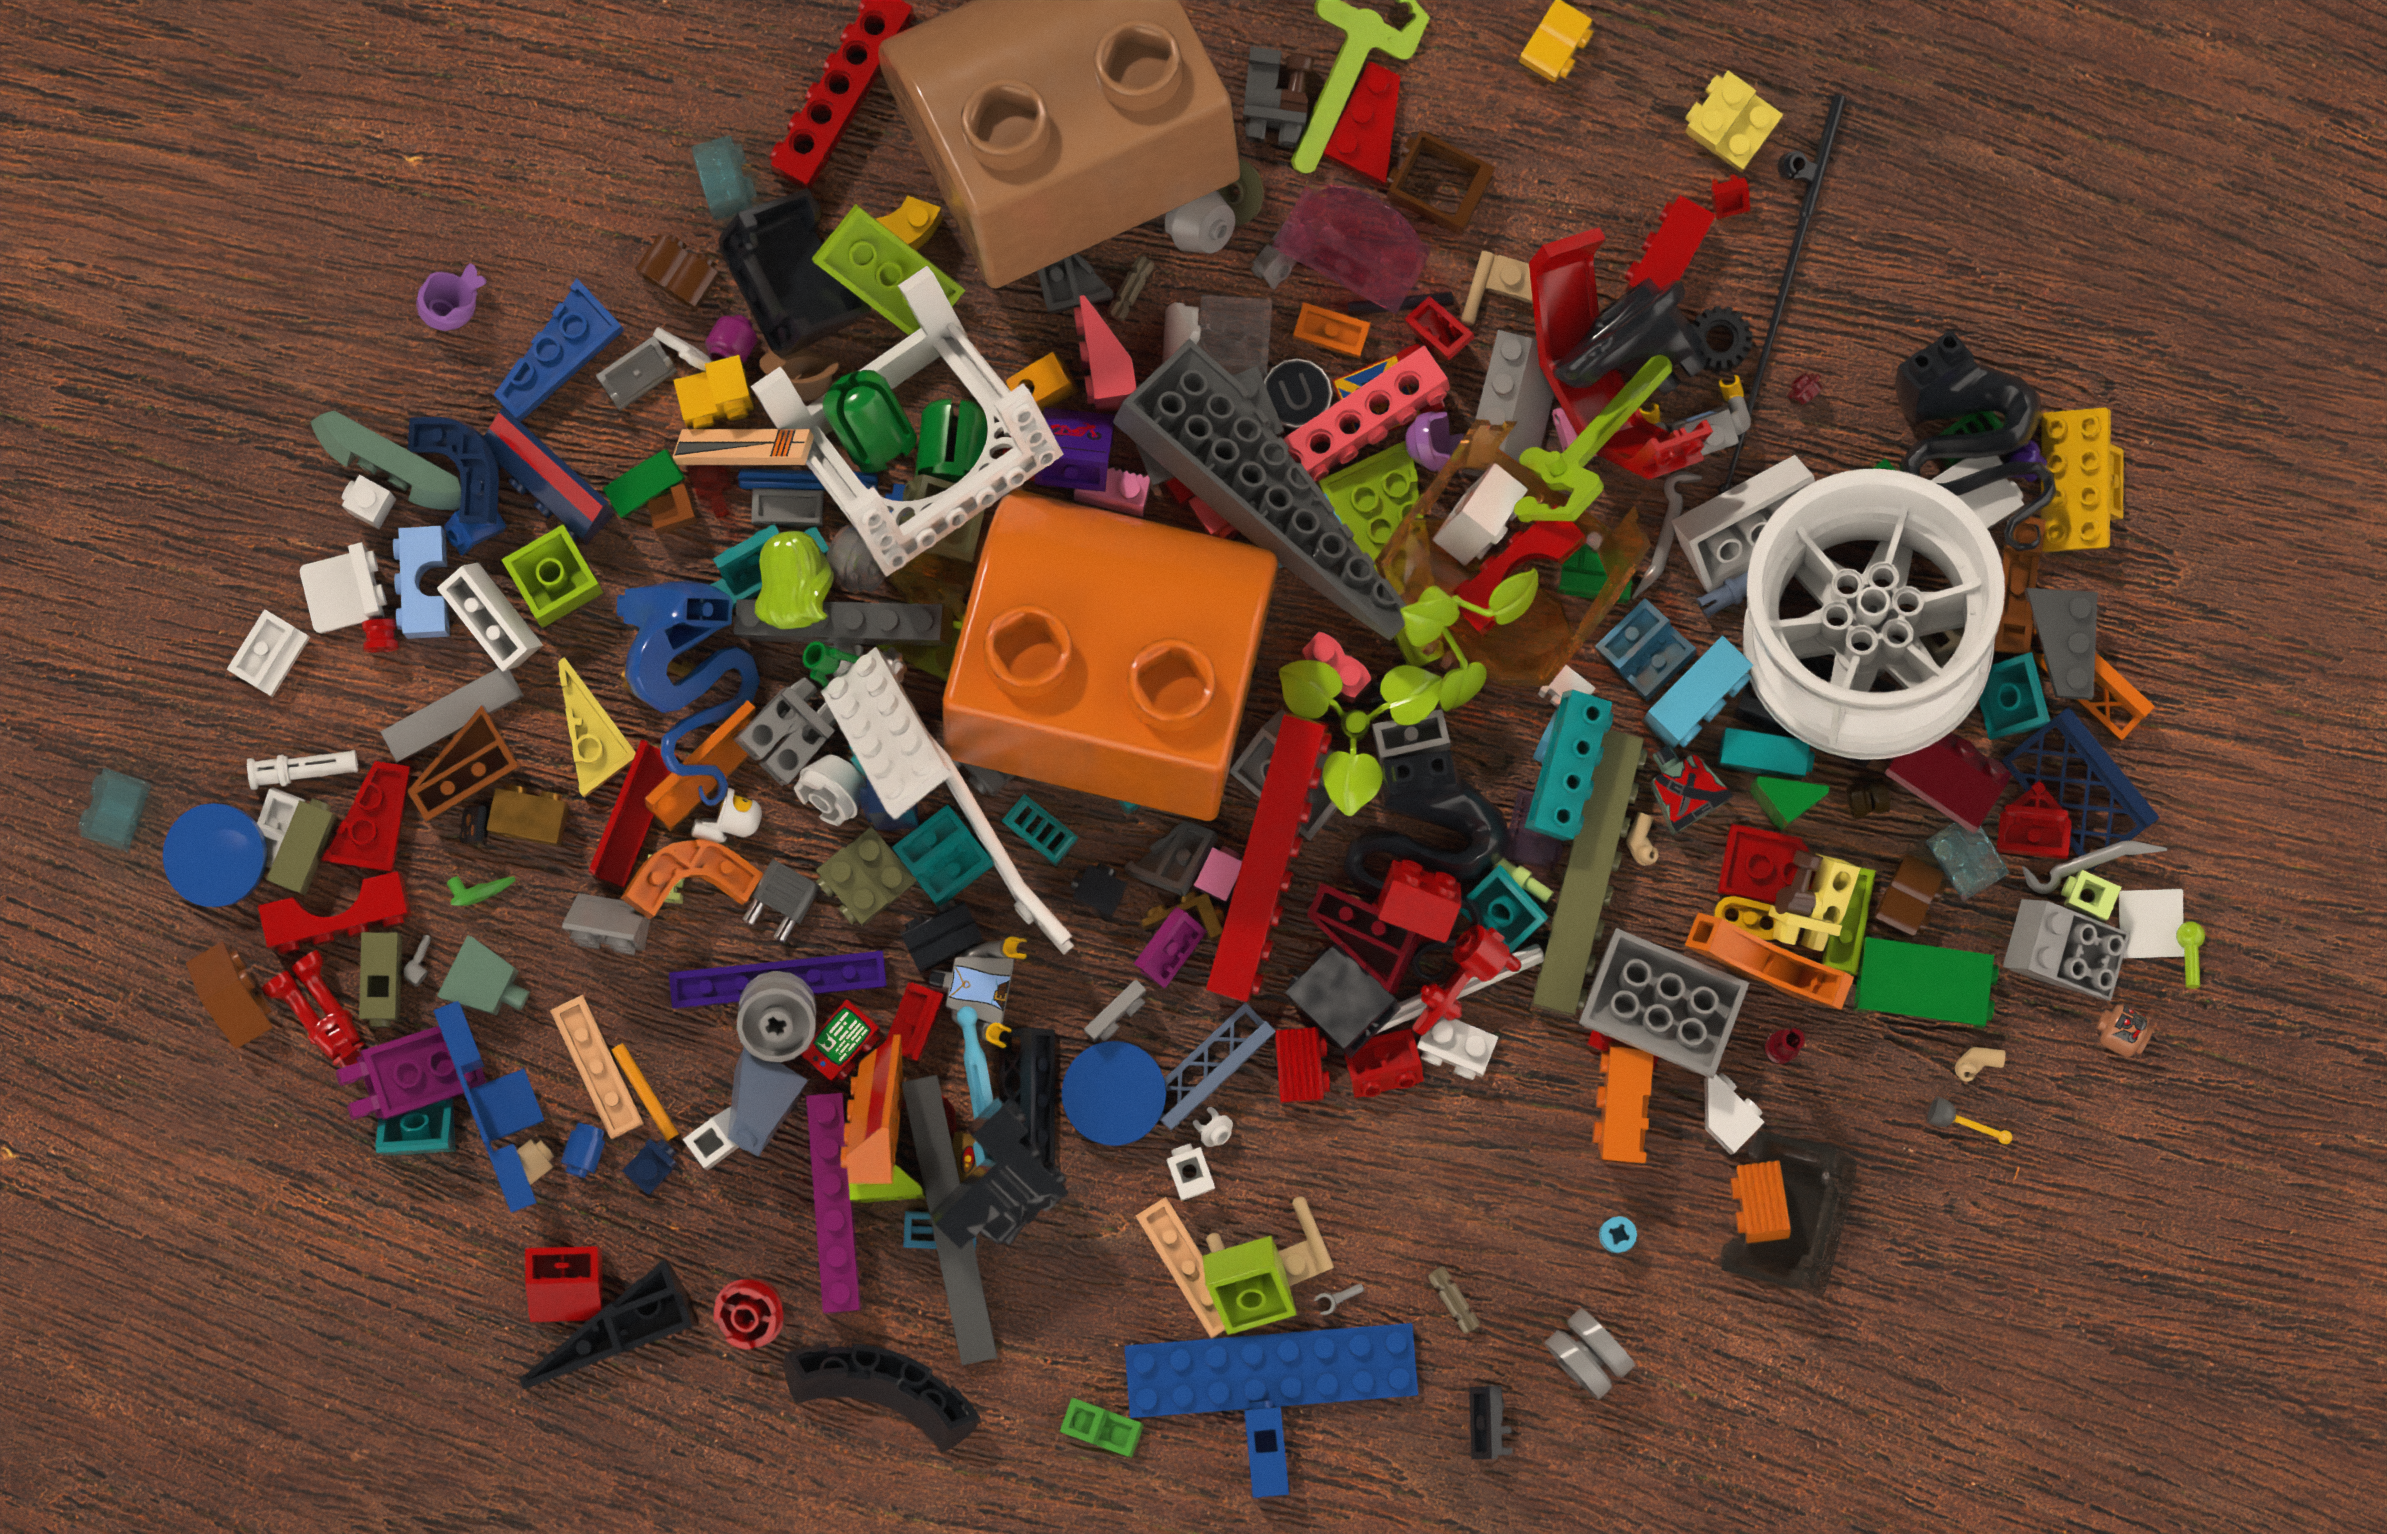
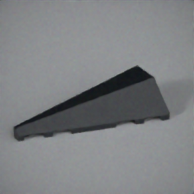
M668 1260L659 1262L654 1269L631 1285V1288L574 1332L562 1345L545 1356L539 1364L528 1373L522 1375L519 1380L523 1390L698 1326L699 1323L687 1290Z

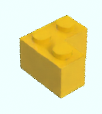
M739 355L705 363L706 372L673 380L686 427L693 426L694 429H704L714 425L713 420L725 417L729 421L739 420L747 417L749 411L755 410L745 369Z

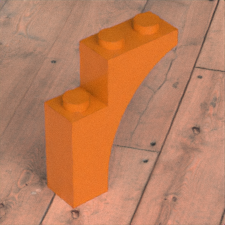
M1697 913L1685 943L1686 947L1739 976L1764 982L1792 998L1838 1010L1842 1009L1854 979L1853 976L1846 972L1820 964L1771 944L1722 918Z

